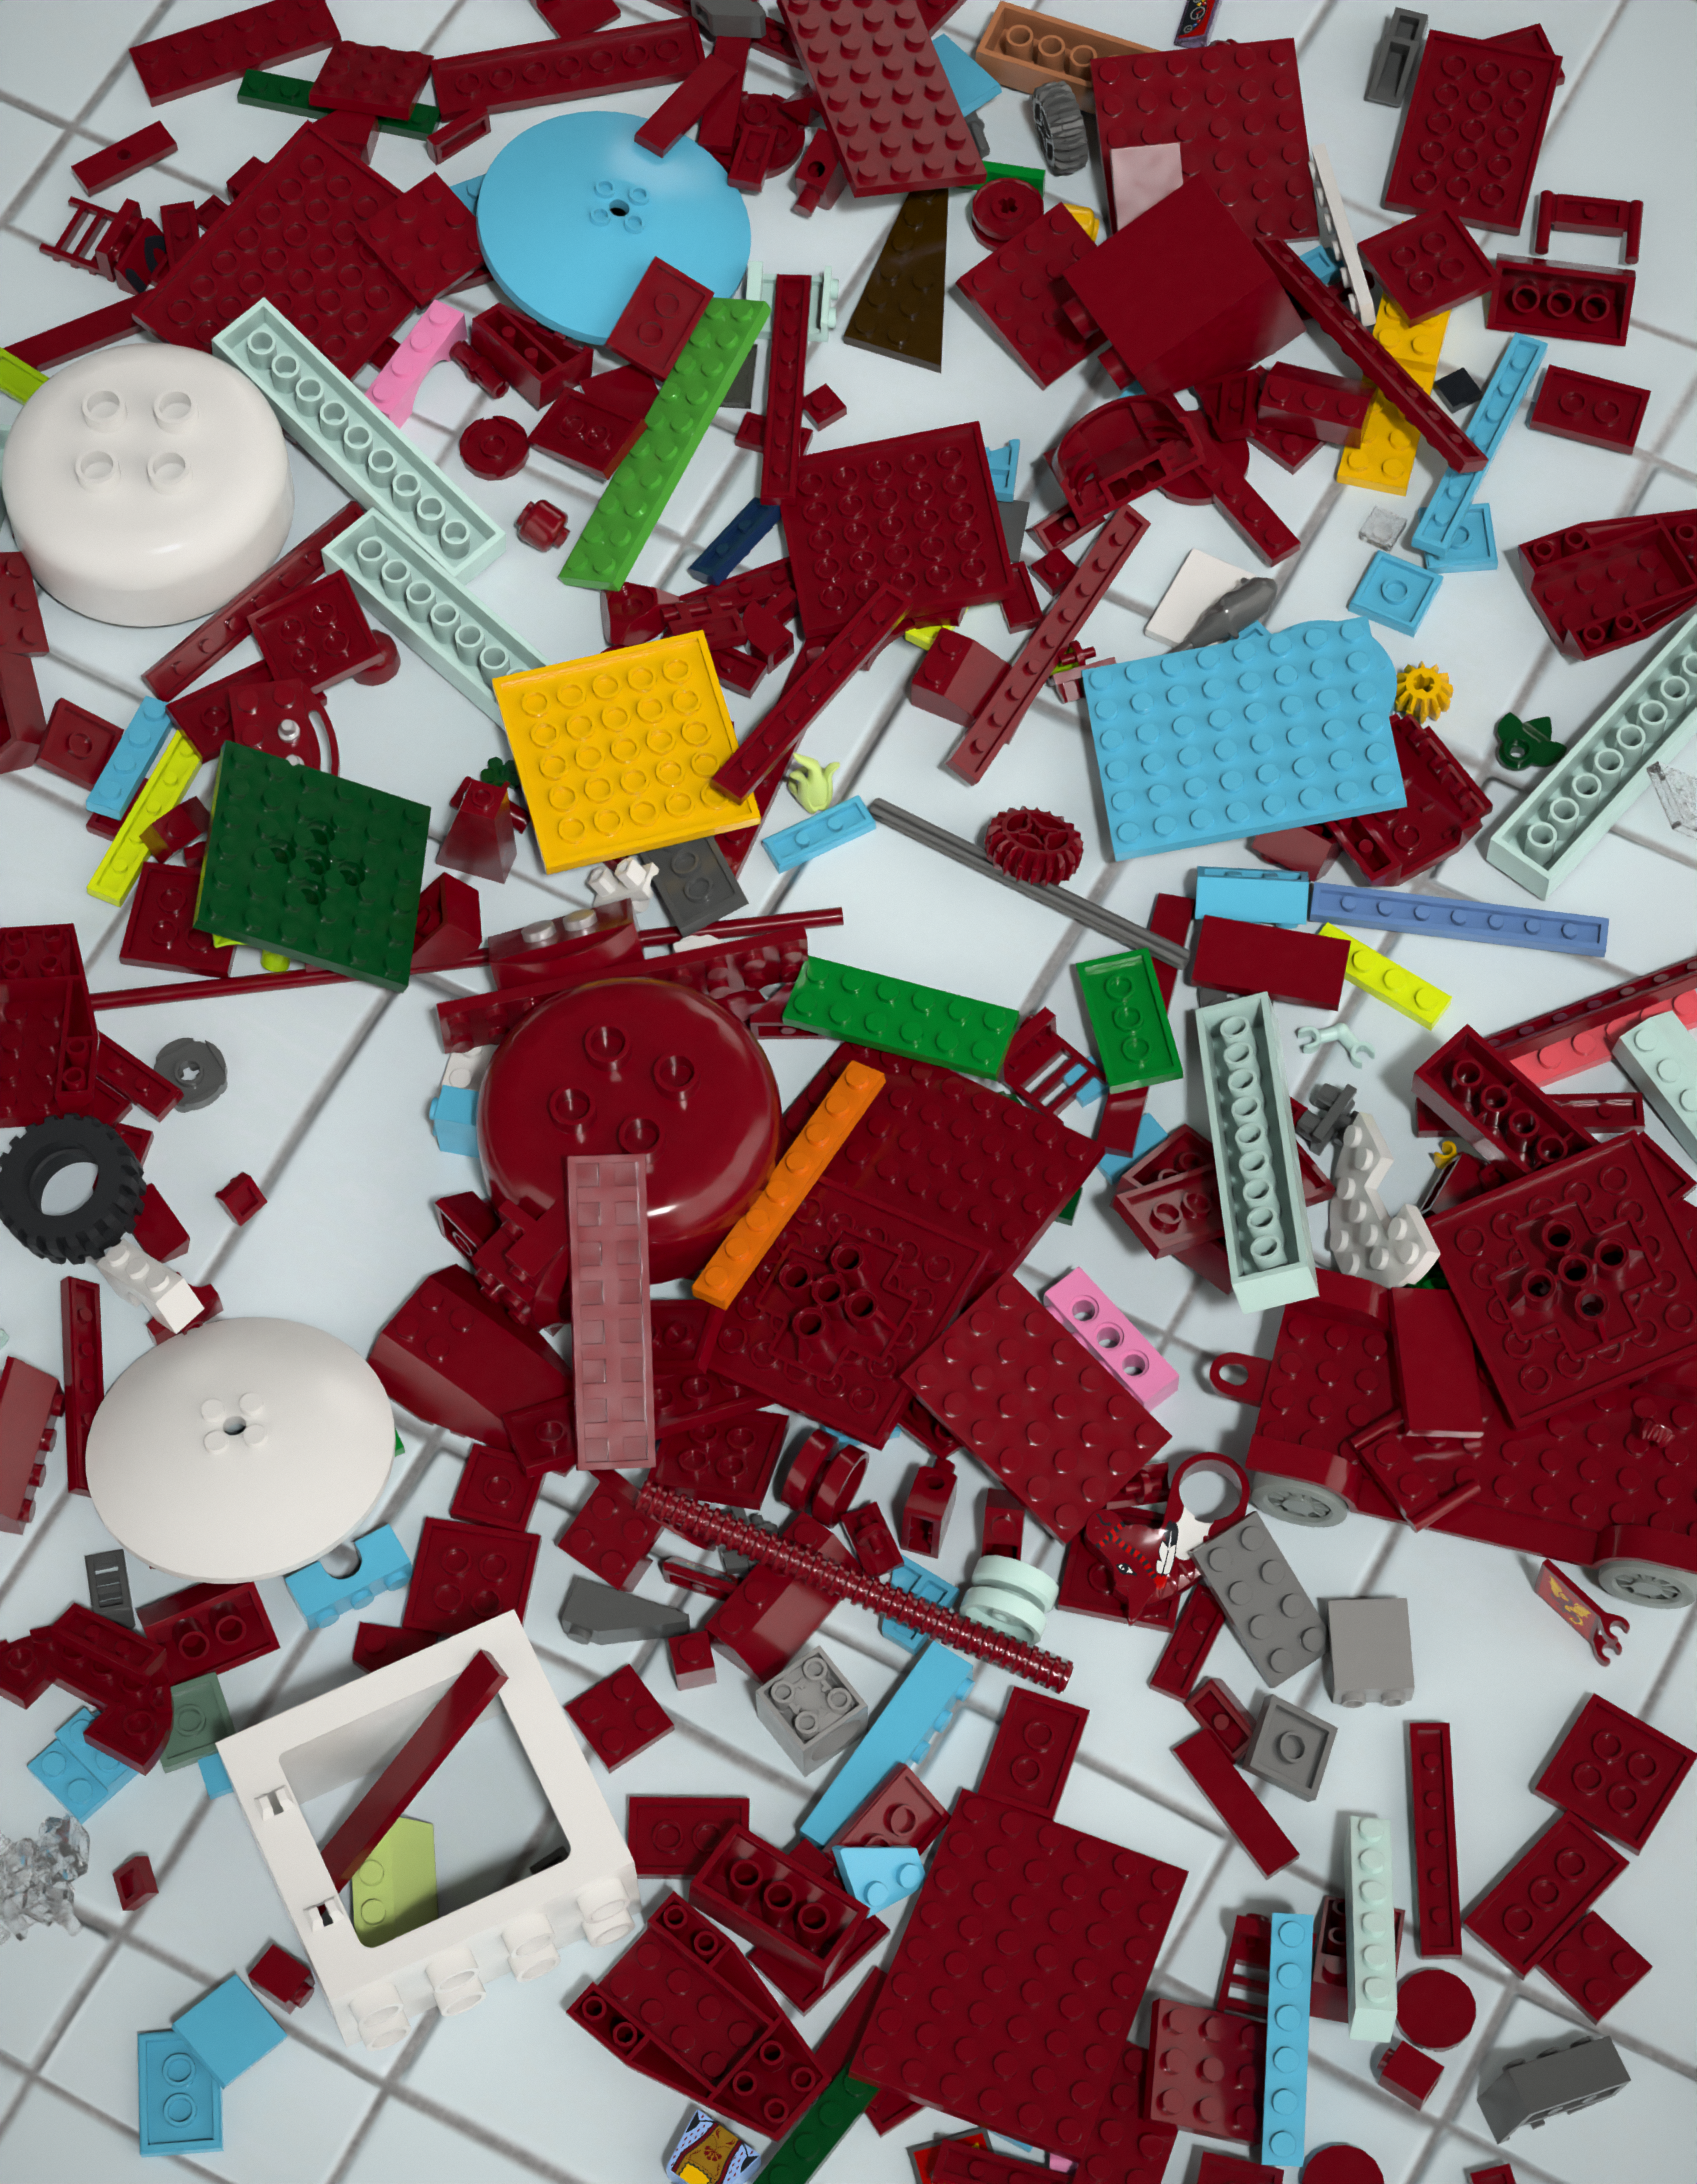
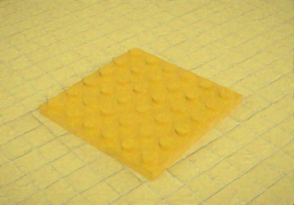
M703 630L492 679L493 691L547 875L761 824V816L753 792L739 806L711 786L712 778L736 752L739 745Z

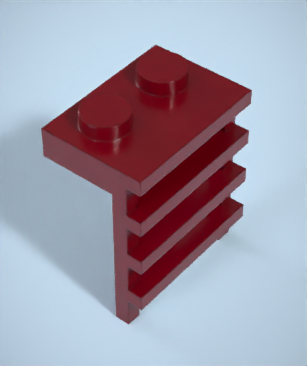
M71 196L68 204L78 208L55 247L41 243L39 250L52 256L56 262H60V260L69 262L72 268L78 269V267L88 269L89 274L94 276L97 273L104 275L108 281L114 283L116 280L114 268L144 220L139 202L126 198L122 207L116 213ZM90 213L96 215L73 254L66 252ZM107 220L112 221L106 233L104 234L98 246L96 247L95 254L91 261L85 259L86 254L95 242L96 238L103 229Z
M1046 1007L1036 1015H1029L1022 1022L1019 1031L1013 1035L997 1078V1082L1005 1084L1010 1089L1011 1094L1014 1093L1016 1097L1019 1096L1024 1100L1029 1109H1034L1039 1114L1064 1125V1122L1058 1115L1077 1098V1093L1093 1078H1096L1105 1087L1107 1086L1105 1074L1057 1034L1056 1015ZM1066 1053L1071 1058L1035 1092L1030 1094L1025 1090L1062 1054ZM1080 1064L1087 1070L1079 1080L1048 1108L1041 1103L1064 1082L1063 1077L1076 1065Z
M1248 1913L1246 1916L1237 1915L1216 2008L1217 2012L1224 2013L1225 2010L1267 2020L1268 2007L1228 1998L1230 1987L1268 1996L1269 1983L1233 1975L1235 1964L1269 1972L1271 1923L1269 1918L1255 1913ZM1313 1933L1312 1955L1317 1933Z

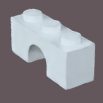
M125 1239L112 1247L96 1263L118 1296L136 1308L143 1303L157 1322L175 1334L205 1309L182 1276Z

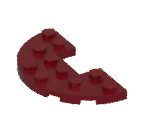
M52 1626L29 1630L30 1636L8 1643L6 1639L0 1642V1696L27 1710L51 1684H54L103 1711L83 1732L85 1743L144 1776L152 1770L169 1742L174 1723L172 1691L162 1667L142 1685L53 1640L49 1630Z

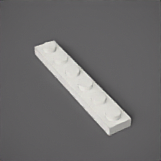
M1325 143L1312 146L1314 161L1308 162L1313 182L1319 181L1321 186L1316 188L1320 208L1327 207L1328 214H1324L1328 235L1335 233L1337 239L1331 241L1336 261L1343 260L1345 266L1340 268L1344 288L1351 287L1353 292L1348 295L1351 312L1353 315L1359 314L1364 327L1376 324L1373 301Z

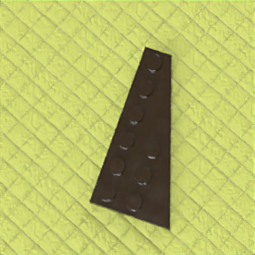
M949 187L908 193L845 331L844 344L941 374Z

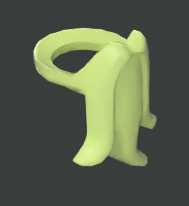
M794 752L793 757L803 766L789 774L788 786L790 792L811 814L816 813L818 810H827L833 795L832 776L840 767V763H830L824 769L820 767L817 760Z

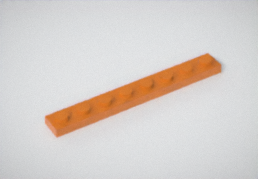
M851 1060L776 1166L768 1185L756 1203L735 1224L691 1287L693 1296L724 1310L729 1307L886 1083L884 1073Z

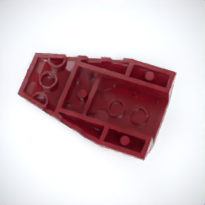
M454 1264L430 1275L380 1333L367 1363L377 1374L388 1398L418 1420L432 1426L434 1424L449 1429L452 1434L466 1438V1436L485 1443L488 1447L516 1454L503 1427L502 1415L573 1394V1371L540 1332H535L528 1325L522 1328L516 1324L507 1312L509 1310L500 1302L497 1305H493L480 1292L482 1286L474 1275L458 1264ZM575 1465L551 1472L566 1477Z

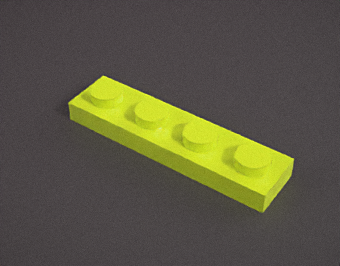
M1327 922L1318 935L1351 941L1344 979L1431 1031L1451 1005L1452 997L1332 924Z

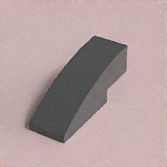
M1395 7L1367 99L1401 107L1427 31V14Z

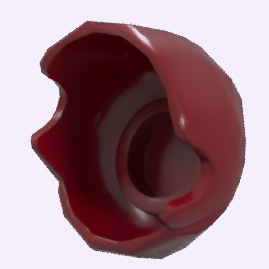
M372 629V632L385 659L352 675L355 682L359 684L376 686L387 683L397 675L401 664L400 655L394 640L390 635L377 629Z

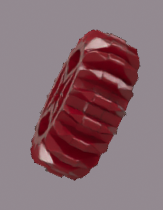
M1022 806L1020 810L1009 807L1007 812H999L997 817L992 818L991 824L988 825L984 840V851L987 852L986 859L993 862V868L1003 870V876H1013L1016 878V882L1023 880L1028 882L1030 886L1033 883H1040L1043 887H1046L1049 882L1059 885L1061 880L1069 881L1071 875L1076 873L1082 859L1084 842L1081 840V833L1074 830V824L1065 823L1063 816L1056 817L1051 814V811L1043 812L1038 807L1034 810H1029L1025 806Z

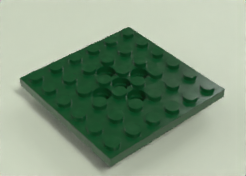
M226 740L220 751L193 928L404 993L409 985L431 807L302 764L292 766L286 759Z

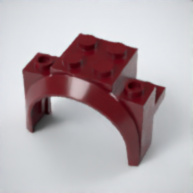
M1170 388L1156 395H1133L1119 398L1094 409L1070 428L1059 446L1043 454L1080 527L1207 462L1202 451L1204 448L1188 416ZM1159 438H1168L1159 444L1156 441ZM1092 473L1094 478L1085 482L1087 477Z
M558 1198L536 1221L510 1199H507L498 1208L502 1221L499 1230L472 1257L476 1270L474 1276L482 1286L480 1289L482 1295L493 1305H497L499 1302L509 1310L507 1312L516 1324L522 1328L528 1325L537 1333L544 1329L554 1337L564 1325L571 1324L567 1200Z

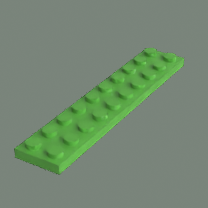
M712 297L644 419L648 428L617 468L558 577L565 585L620 591L770 315L772 309L766 301Z

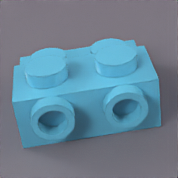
M85 1707L55 1733L57 1740L27 1765L31 1774L81 1825L139 1774L134 1769L85 1743L83 1732L102 1714L97 1710L91 1715Z

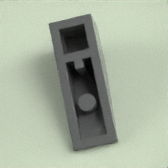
M579 1577L561 1619L563 1631L567 1634L568 1638L584 1645H588L590 1642L598 1645L676 1637L687 1635L690 1631L689 1614Z

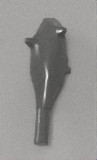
M1243 577L1240 580V585L1226 593L1206 612L1199 624L1186 637V640L1166 654L1205 647L1230 637L1238 639L1240 631L1265 616L1270 610L1278 590L1275 580L1262 577H1253L1251 579Z

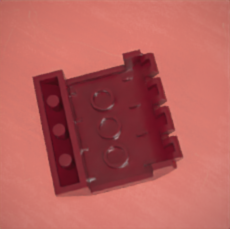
M1397 713L1389 717L1407 807L1324 822V825L1371 885L1399 886L1458 853L1484 826L1480 819L1488 812L1473 791L1461 797L1469 786L1451 764L1445 766L1440 771V768L1448 760L1431 738H1426L1420 744L1418 743L1427 733L1412 714H1407L1402 719Z

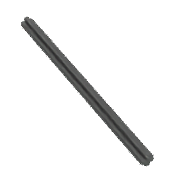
M876 798L869 808L873 819L1136 949L1148 947L1151 956L1179 970H1184L1191 959L1190 950L1058 885L1049 882L1046 887H1043L1040 883H1033L1030 886L1028 882L1023 880L1016 882V878L1013 876H1003V870L994 869L993 862L986 859L987 852L983 848L882 798Z

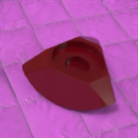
M624 582L619 592L601 589V619L606 640L611 644L625 646L639 645L652 640L668 626V622L662 623L660 609L672 607L673 603L679 602V597L655 587Z

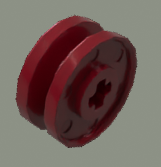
M999 178L983 185L977 191L972 204V232L976 240L987 250L994 252L1044 215V201L1039 191L1028 182L1017 178Z

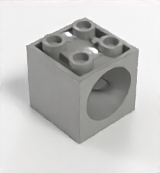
M820 1645L755 1691L759 1720L804 1777H807L868 1733V1705Z

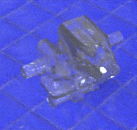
M71 1812L66 1813L63 1819L49 1816L39 1827L38 1839L35 1842L31 1838H23L13 1843L11 1839L6 1838L0 1831V1920L8 1927V1929H5L0 1924V1945L9 1939L11 1932L19 1941L25 1940L28 1928L37 1922L47 1927L56 1922L58 1925H62L72 1937L82 1931L84 1926L76 1918L73 1911L75 1888L71 1882L87 1873L90 1837L86 1829Z

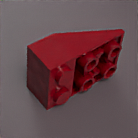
M1326 1895L1311 1980L1310 2016L1348 2023L1345 1899ZM1394 1908L1397 1977L1405 1910Z

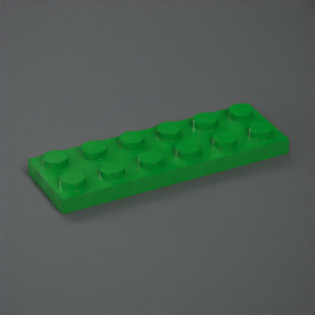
M808 955V961H804L782 1019L784 1025L997 1081L1020 1015L1019 1011Z

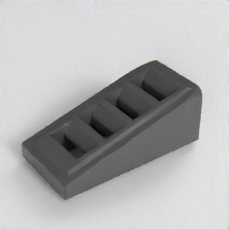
M124 1550L85 1556L92 1612L126 1629L134 1628L136 1624ZM118 1567V1571L102 1573L97 1575L95 1572L104 1569ZM120 1582V1584H114V1585H109V1586H104V1587H98V1586H101V1585H106V1584H111V1583ZM122 1597L121 1599H116V1600H111V1601L100 1602V1601H102V1600H107V1599H113V1598Z

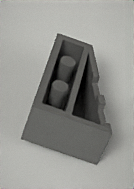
M1587 2036L1572 2043L1570 2049L1560 2051L1559 2047H1553L1537 2055V2060L1526 2063L1525 2058H1520L1506 2064L1502 2068L1504 2073L1477 2099V2102L1497 2144L1508 2141L1510 2139L1509 2136L1521 2126L1530 2124L1534 2130L1545 2125V2118L1567 2112L1570 2115L1615 2096L1631 2081V2078L1610 2036L1595 2041L1592 2036Z

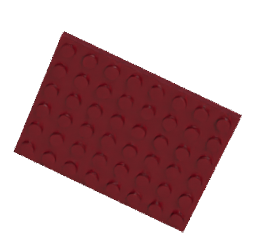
M307 119L132 312V319L164 344L190 347L213 355L211 340L265 297L347 379L353 382L418 308L354 235L355 228L403 195L404 192ZM281 426L283 435L297 445L298 442Z
M845 1041L782 1118L784 1155L851 1060L884 1073L886 1083L821 1175L991 1248L994 1255L962 1309L961 1313L963 1314L1007 1270L1012 1275L1105 1156V1147L948 1068Z
M962 1788L849 2069L848 2077L1079 2164L1085 2153L1189 1871L1032 1813L978 1796L977 1793Z

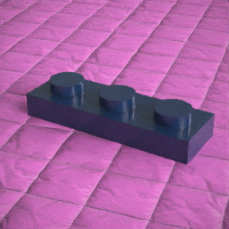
M754 497L688 568L693 578L719 586L781 519L780 505H761L760 498Z

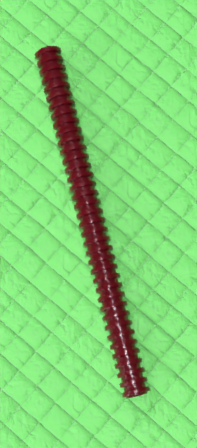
M650 1478L643 1483L634 1504L635 1511L640 1512L641 1509L645 1510L648 1517L654 1514L658 1516L657 1520L660 1522L663 1519L670 1521L669 1526L674 1527L677 1524L681 1526L680 1530L683 1532L686 1529L691 1530L692 1536L696 1537L697 1534H700L706 1542L709 1539L714 1540L715 1546L719 1547L720 1544L726 1546L725 1550L729 1552L731 1549H735L738 1556H742L744 1553L749 1556L748 1560L750 1561L758 1559L760 1560L759 1564L765 1566L766 1563L772 1565L771 1570L781 1569L783 1570L782 1575L787 1576L790 1573L794 1575V1580L796 1581L802 1578L806 1580L805 1585L810 1586L813 1583L817 1585L816 1589L819 1591L825 1588L831 1596L834 1593L840 1595L839 1599L842 1601L848 1598L851 1600L850 1604L854 1606L857 1603L862 1604V1609L865 1611L871 1608L873 1609V1614L877 1616L879 1613L885 1614L884 1618L886 1620H890L892 1617L896 1619V1624L901 1625L902 1622L908 1624L907 1629L909 1630L915 1627L919 1629L918 1633L924 1635L925 1632L929 1633L932 1640L938 1637L942 1639L941 1643L944 1645L948 1642L952 1643L953 1649L958 1650L961 1647L967 1655L970 1652L975 1653L976 1659L980 1660L984 1657L990 1665L993 1662L998 1663L999 1669L1003 1670L1004 1667L1009 1668V1673L1013 1675L1019 1672L1022 1679L1030 1677L1034 1684L1042 1682L1044 1683V1688L1049 1689L1051 1686L1055 1688V1693L1057 1694L1063 1692L1068 1684L1074 1668L1073 1662L1070 1660L1065 1663L1061 1661L1062 1657L1059 1655L1053 1658L1047 1650L1043 1653L1039 1652L1038 1646L1034 1645L1030 1648L1024 1640L1021 1643L1016 1642L1015 1636L1011 1635L1010 1638L1005 1637V1632L1001 1630L998 1633L993 1632L994 1628L992 1626H988L986 1629L982 1627V1622L980 1621L972 1623L969 1616H965L963 1619L959 1617V1612L954 1611L953 1614L949 1613L948 1607L943 1606L940 1609L936 1607L937 1603L931 1601L930 1604L926 1603L925 1597L920 1596L917 1599L913 1597L914 1593L911 1591L908 1594L903 1593L902 1587L898 1586L894 1589L888 1581L882 1584L879 1582L880 1578L875 1576L874 1579L868 1577L869 1573L865 1571L859 1574L857 1573V1568L852 1567L850 1570L845 1567L846 1563L844 1562L836 1564L834 1563L835 1559L829 1557L828 1560L822 1558L823 1553L821 1552L815 1555L811 1553L812 1549L809 1547L804 1550L800 1548L801 1544L798 1542L792 1545L788 1543L789 1539L786 1537L783 1540L777 1538L778 1534L775 1532L769 1535L763 1527L760 1530L755 1529L754 1523L750 1522L749 1525L743 1523L744 1519L740 1517L738 1520L732 1519L731 1513H727L725 1516L720 1513L721 1509L716 1508L715 1511L709 1509L710 1504L704 1503L702 1506L698 1504V1499L693 1498L692 1501L686 1499L687 1494L682 1493L681 1496L675 1494L676 1490L673 1488L670 1491L663 1489L664 1484L659 1483L656 1486L652 1484L653 1480Z

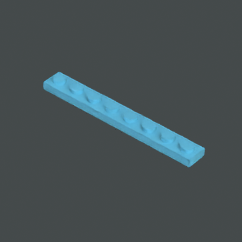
M1517 332L1515 333L1465 432L1489 461L1483 471L1462 474L1448 466L1412 537V547L1445 558L1547 353L1548 343Z

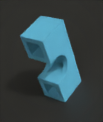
M389 1524L354 1542L358 1557L362 1563L358 1572L347 1579L333 1578L327 1574L321 1562L317 1561L285 1578L288 1592L310 1631L317 1627L326 1628L334 1624L341 1614L353 1608L359 1610L373 1602L375 1596L387 1590H398L408 1583L409 1578L413 1577L411 1561Z

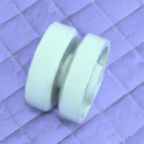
M987 1555L980 1558L972 1575V1583L975 1587L966 1591L960 1606V1615L963 1619L965 1616L971 1617L970 1622L972 1623L982 1622V1627L986 1629L988 1626H992L994 1628L993 1632L998 1633L1001 1630L1005 1632V1637L1010 1638L1011 1635L1015 1636L1016 1642L1021 1643L1024 1640L1028 1643L1027 1645H1035L1040 1642L1047 1625V1618L1044 1614L1053 1609L1059 1593V1586L1043 1571L1025 1562L998 1555Z

